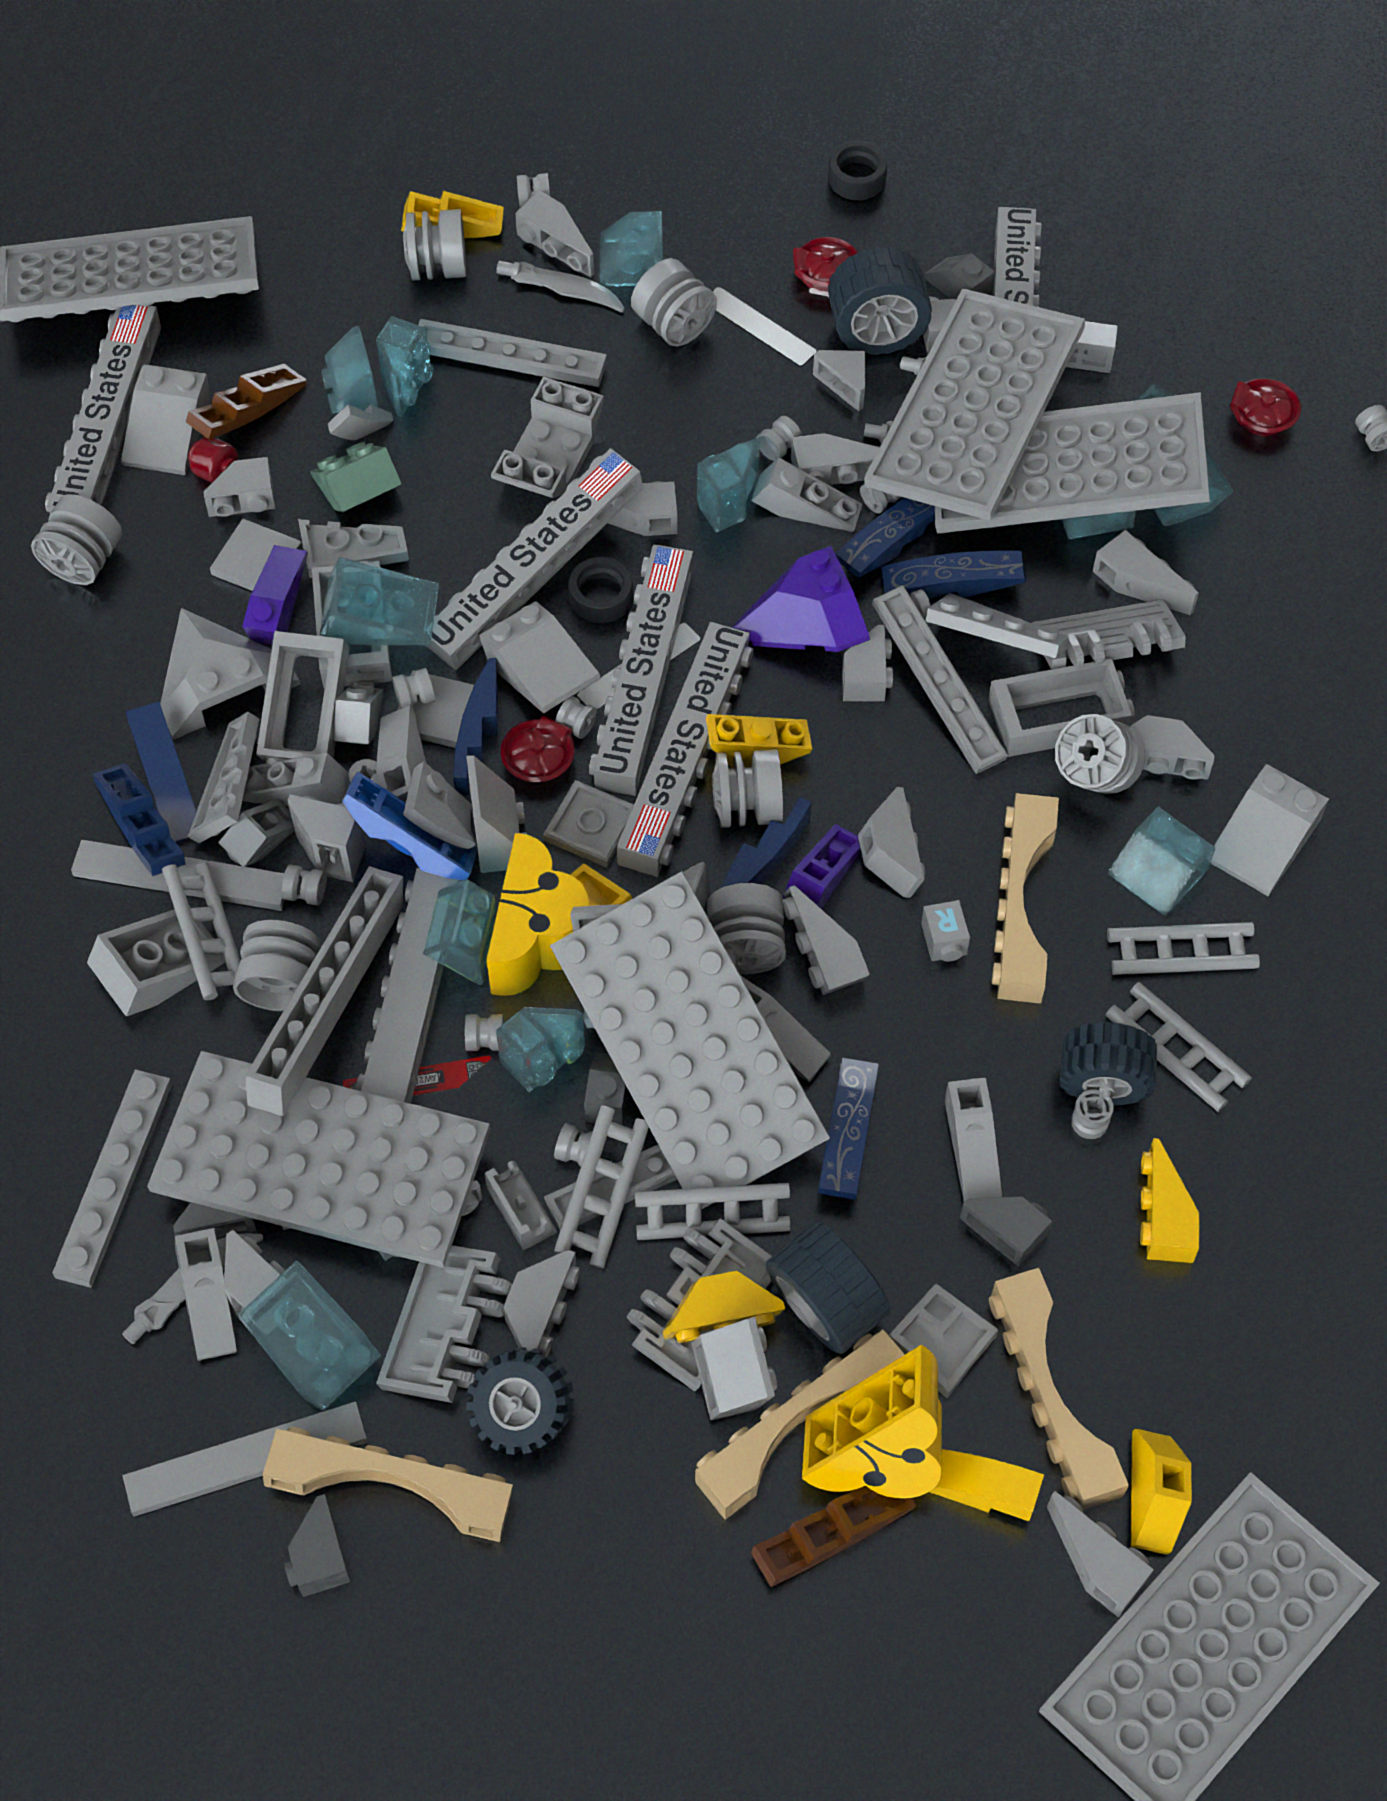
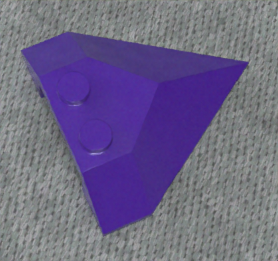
M831 546L798 558L731 627L748 632L749 641H752L753 646L805 650L807 645L824 646L825 651L839 652L870 640L853 589Z

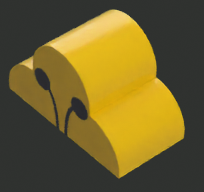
M515 833L486 960L492 995L510 996L523 992L536 981L541 969L562 970L550 945L573 933L570 915L572 908L589 906L588 894L583 884L572 875L553 871L552 858L546 846L538 839L526 834Z
M922 1344L806 1416L802 1479L812 1486L834 1492L851 1491L867 1486L874 1492L887 1497L912 1498L931 1491L940 1481L942 1464V1405L938 1399V1362L934 1354Z

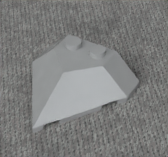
M181 608L160 703L172 738L175 740L206 726L202 710L259 685H262L266 692L272 649ZM295 671L292 688L300 685V680Z

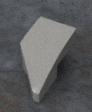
M347 405L328 423V427L332 435L349 440H357L389 425L394 420L392 413L373 405L368 406L364 411Z

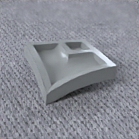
M423 761L415 766L403 815L422 830L447 843L465 849L475 846L477 841L471 829L472 804L427 763Z
M935 1284L890 1333L889 1337L904 1354H907L921 1344L934 1354L938 1362V1391L947 1399L980 1355L996 1338L998 1329L938 1284Z

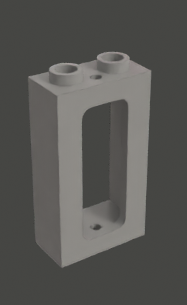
M360 561L344 565L330 564L312 568L317 636L337 638L334 599L336 597L356 594L367 596L372 652L348 655L344 686H352L354 682L380 683L392 681L380 561ZM319 658V669L324 689L328 660L326 658Z
M274 632L256 755L266 762V765H273L277 761L328 753L332 758L334 757L336 741H334L335 701L343 693L350 648L344 639ZM299 656L319 657L328 660L316 748L313 751L286 749L283 746L295 661Z
M1112 658L1105 659L1104 662L1097 664L1089 662L1084 663L1080 667L1068 666L991 681L988 701L1003 747L1008 754L1007 757L1055 748L1060 732L1070 722L1022 730L1016 713L1018 709L1097 695L1101 698L1106 714L1101 716L1129 726L1131 720L1135 717L1132 700L1126 699L1124 694L1125 684L1122 672L1120 670L1116 671Z

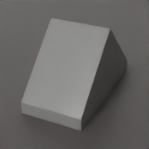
M817 351L814 354L813 375L857 411L862 410L865 395V351Z

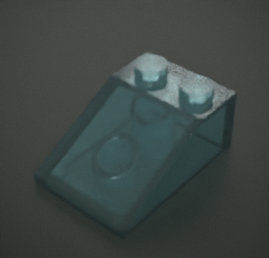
M339 557L329 576L319 636L341 638L350 644L429 645L432 637L439 583Z
M295 1261L237 1314L303 1399L322 1411L381 1357V1354L360 1327L298 1261Z

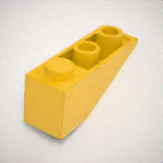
M1153 1138L1149 1152L1143 1151L1141 1160V1174L1148 1175L1147 1187L1143 1186L1141 1191V1209L1147 1210V1222H1142L1140 1244L1147 1246V1259L1193 1263L1199 1250V1212L1161 1141Z

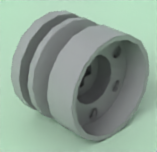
M461 209L440 210L438 225L433 226L431 225L428 211H423L422 226L418 227L415 212H407L406 225L403 231L405 261L411 272L412 281L421 279V265H426L428 280L434 277L435 264L442 265L445 278L466 277V254Z
M669 258L652 266L640 278L631 296V307L669 345L678 347L695 339L708 326L717 308V297L708 287H705L703 282L695 279L692 272L679 260Z
M67 494L60 498L50 513L49 522L43 524L40 533L32 541L31 549L37 560L54 575L74 584L88 585L96 579L99 570L105 564V558L111 555L120 541L123 532L115 517L103 506L91 499Z
M1098 714L1081 715L1071 720L1060 732L1055 745V761L1060 773L1071 784L1103 794L1118 793L1129 788L1140 776L1145 763V747L1139 734L1129 725ZM1091 749H1099L1098 755L1090 756Z
M777 749L754 751L751 767H744L740 752H734V768H728L726 753H716V764L712 773L714 808L719 816L721 828L731 826V811L737 812L739 827L745 826L747 810H754L758 825H769L771 820L782 824V779Z
M755 883L729 885L713 892L707 899L708 918L725 949H734L736 969L739 974H756L769 971L779 966L785 960V931L782 928L784 922L783 897L777 890L767 885Z
M279 920L257 921L248 925L244 931V944L240 950L242 959L237 965L233 988L235 994L244 1002L262 1009L283 1012L321 948L320 939L311 930L298 924Z

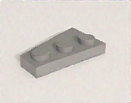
M298 519L303 548L308 552L306 564L309 578L312 577V568L330 564L344 565L360 561H380V565L409 560L404 531L401 526L362 524L358 528L341 527L340 522L328 521L327 526L311 525L310 520Z

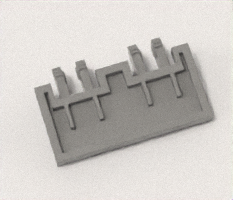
M1164 599L1032 622V624L1055 628L1059 631V634L1069 637L1066 650L1057 658L1044 655L1051 670L1066 667V659H1070L1074 667L1083 666L1084 656L1091 655L1095 664L1102 663L1105 659L1110 658L1117 660L1133 657V647H1137L1141 655H1148L1151 653V644L1155 643L1158 644L1162 652L1185 648L1186 636Z
M719 1219L708 1233L711 1238L721 1244L720 1247L704 1235L690 1228L683 1235L684 1240L689 1245L710 1259L706 1266L683 1249L676 1247L670 1253L671 1259L676 1264H679L683 1271L665 1296L678 1306L690 1286L701 1277L738 1271L764 1289L771 1282L770 1275L766 1269V1261L772 1256L722 1219ZM647 1289L640 1296L642 1301L665 1318L667 1323L664 1327H661L643 1312L631 1309L627 1318L641 1330L631 1345L693 1391H696L701 1385V1380L692 1347L694 1340L678 1343L676 1337L664 1340L663 1330L677 1308L658 1296V1294ZM713 1330L700 1332V1335L708 1333Z
M451 1246L444 1268L423 1262L418 1263L376 1383L381 1390L452 1403L457 1387L469 1388V1384L475 1382L476 1378L473 1377L475 1374L454 1370L456 1362L483 1367L489 1360V1355L479 1350L455 1346V1343L472 1345L482 1315L499 1318L504 1315L503 1304L495 1300L479 1298L480 1291L508 1295L513 1285L511 1282L503 1278L479 1274L480 1272L496 1274L501 1260L497 1253Z

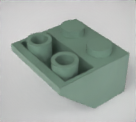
M365 442L355 444L346 449L347 455L336 458L335 455L327 457L317 463L319 468L310 471L313 479L333 509L341 512L401 485L386 447L374 446L373 443L367 445Z

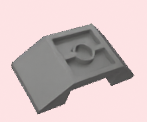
M543 377L531 399L532 418L515 450L511 452L504 449L491 473V478L551 498L563 495L568 485L577 476L593 445L604 402V395Z

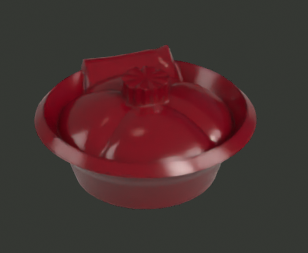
M820 237L810 240L800 248L796 247L793 249L794 273L808 287L820 291H828L829 280L836 271V268L846 261L848 257L857 254L858 251L853 245L839 238Z
M1268 378L1253 379L1246 383L1239 381L1229 405L1241 426L1261 436L1274 435L1290 428L1297 422L1301 414V402L1295 391L1280 381Z
M547 716L519 723L505 735L502 741L500 754L504 766L511 774L525 781L538 783L558 777L567 770L574 757L575 747L571 737L572 729Z

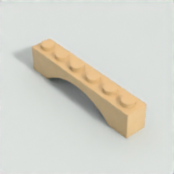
M1016 793L1014 806H1007L1005 827L1011 828L1010 837H1004L1002 858L1009 860L1008 868H1002L1000 876V889L1006 890L1005 899H999L997 920L1003 921V931H996L994 952L1001 953L1000 963L994 962L992 972V984L998 985L997 999L1040 1004L1042 1002L1046 983L1048 954L1038 943L1028 924L1024 909L1023 886L1030 870L1039 858L1053 846L1057 829L1059 802L1057 797Z
M1036 1268L995 1281L992 1295L989 1297V1305L994 1318H1001L1006 1332H1003V1339L1010 1355L1015 1354L1020 1365L1017 1368L1020 1384L1025 1391L1030 1390L1035 1402L1032 1404L1033 1416L1039 1427H1045L1049 1440L1046 1442L1049 1456L1054 1464L1059 1463L1064 1475L1061 1478V1483L1065 1495L1076 1500L1083 1510L1123 1498L1129 1484L1114 1448L1095 1437L1076 1420L1064 1405L1053 1384L1047 1364L1045 1345L1047 1322L1053 1306V1300L1040 1269Z
M883 1329L874 1336L870 1333L863 1336L853 1346L854 1351L844 1359L839 1356L831 1360L823 1368V1375L813 1382L810 1380L802 1382L791 1393V1399L781 1406L779 1403L770 1406L760 1416L761 1421L750 1430L747 1426L741 1428L729 1439L730 1445L719 1453L716 1450L709 1452L697 1463L698 1469L695 1470V1483L724 1519H727L757 1496L760 1479L770 1456L782 1439L798 1424L806 1420L808 1414L905 1355Z
M288 1427L287 1431L276 1428L262 1474L264 1486L306 1495L319 1488L345 1481L370 1480L391 1483L409 1489L431 1501L450 1518L460 1533L497 1542L501 1541L513 1484L506 1483L505 1478L489 1473L483 1474V1477L467 1474L465 1468L453 1464H445L443 1468L429 1465L426 1459L415 1455H405L403 1459L388 1455L389 1452L386 1449L368 1445L365 1449L349 1446L350 1443L347 1440L335 1436H328L326 1440L311 1437L310 1432L297 1427Z

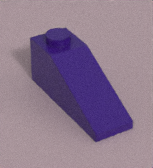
M278 545L273 546L250 595L242 627L249 639L258 643L273 645L275 631L288 632L308 555L306 550Z
M835 824L792 871L785 891L795 885L822 909L861 851L858 836Z

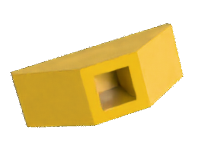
M707 714L706 716L710 748L716 753H726L727 763L732 768H734V752H740L744 767H751L752 755L756 750L777 749L780 764L809 754L812 750L808 723L805 719Z
M738 1271L701 1277L690 1286L664 1328L663 1337L664 1340L676 1337L678 1343L688 1342L698 1338L700 1332L716 1330L753 1317L756 1319L757 1327L766 1326L774 1323V1317L785 1310L784 1302Z
M1134 1429L1132 1431L1131 1547L1168 1555L1172 1552L1192 1502L1191 1462L1172 1437Z

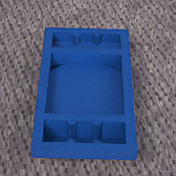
M357 771L343 798V803L366 834L371 838L384 839L397 850L412 856L421 871L445 878L466 881L471 873L478 849L474 846L470 849L455 846L422 830L403 815L406 802Z

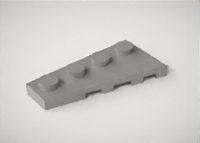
M949 593L930 606L926 616V622L1057 658L1066 650L1069 638L1059 634V631L1055 628L1032 624Z
M249 712L230 722L188 834V837L197 843H201L212 836H217L222 830L238 822L259 718Z

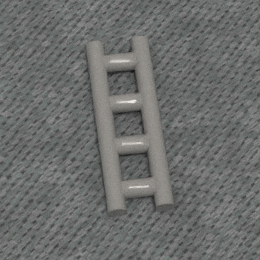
M202 862L195 866L197 875L179 876L176 865H167L162 871L203 999H214L218 996L215 987L234 985L237 965L241 960L209 863ZM202 889L207 907L190 908L184 890ZM212 921L218 939L200 940L194 922ZM223 953L228 971L210 972L205 954Z
M1253 922L1108 928V942H1120L1123 959L1112 960V974L1259 968V955L1246 954L1243 937L1254 936ZM1228 937L1231 955L1210 956L1207 938ZM1192 939L1195 957L1173 958L1171 940ZM1135 941H1156L1159 958L1137 959Z
M1140 982L1135 984L1130 991L1138 1000L1125 1012L1116 1005H1113L1106 1013V1017L1113 1023L1130 1025L1141 1030L1144 1029L1136 1021L1148 1009L1164 1021L1165 1024L1152 1035L1155 1043H1157V1060L1217 1112L1222 1110L1228 1102L1220 1093L1232 1081L1241 1088H1244L1252 1079L1247 1072ZM1176 1033L1193 1046L1180 1060L1163 1046ZM1204 1057L1221 1070L1209 1084L1191 1070Z
M603 1105L600 1107L554 1252L560 1254L570 1250L573 1245L593 1252L589 1264L604 1269L649 1128L645 1120L638 1118L635 1119L633 1129L614 1123L612 1119L615 1110ZM607 1136L628 1143L621 1165L600 1158ZM595 1172L616 1179L610 1201L588 1194ZM583 1209L604 1216L598 1238L577 1231Z
M789 1183L635 1192V1207H647L648 1224L636 1225L637 1240L683 1238L684 1233L689 1228L699 1232L701 1235L709 1236L708 1233L718 1220L702 1221L701 1203L724 1202L725 1220L723 1221L741 1234L790 1231V1217H778V1199L790 1198ZM762 1200L763 1218L740 1219L739 1201ZM686 1204V1222L663 1223L662 1206Z

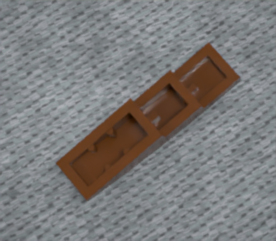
M286 364L241 375L237 387L214 393L211 405L188 411L186 423L208 439L217 437L261 417L282 404L306 386L307 380Z
M863 1486L830 1501L825 1509L794 1522L787 1531L756 1544L751 1550V1554L770 1587L877 1532L912 1511L916 1504L912 1498L887 1497L874 1492L867 1486Z

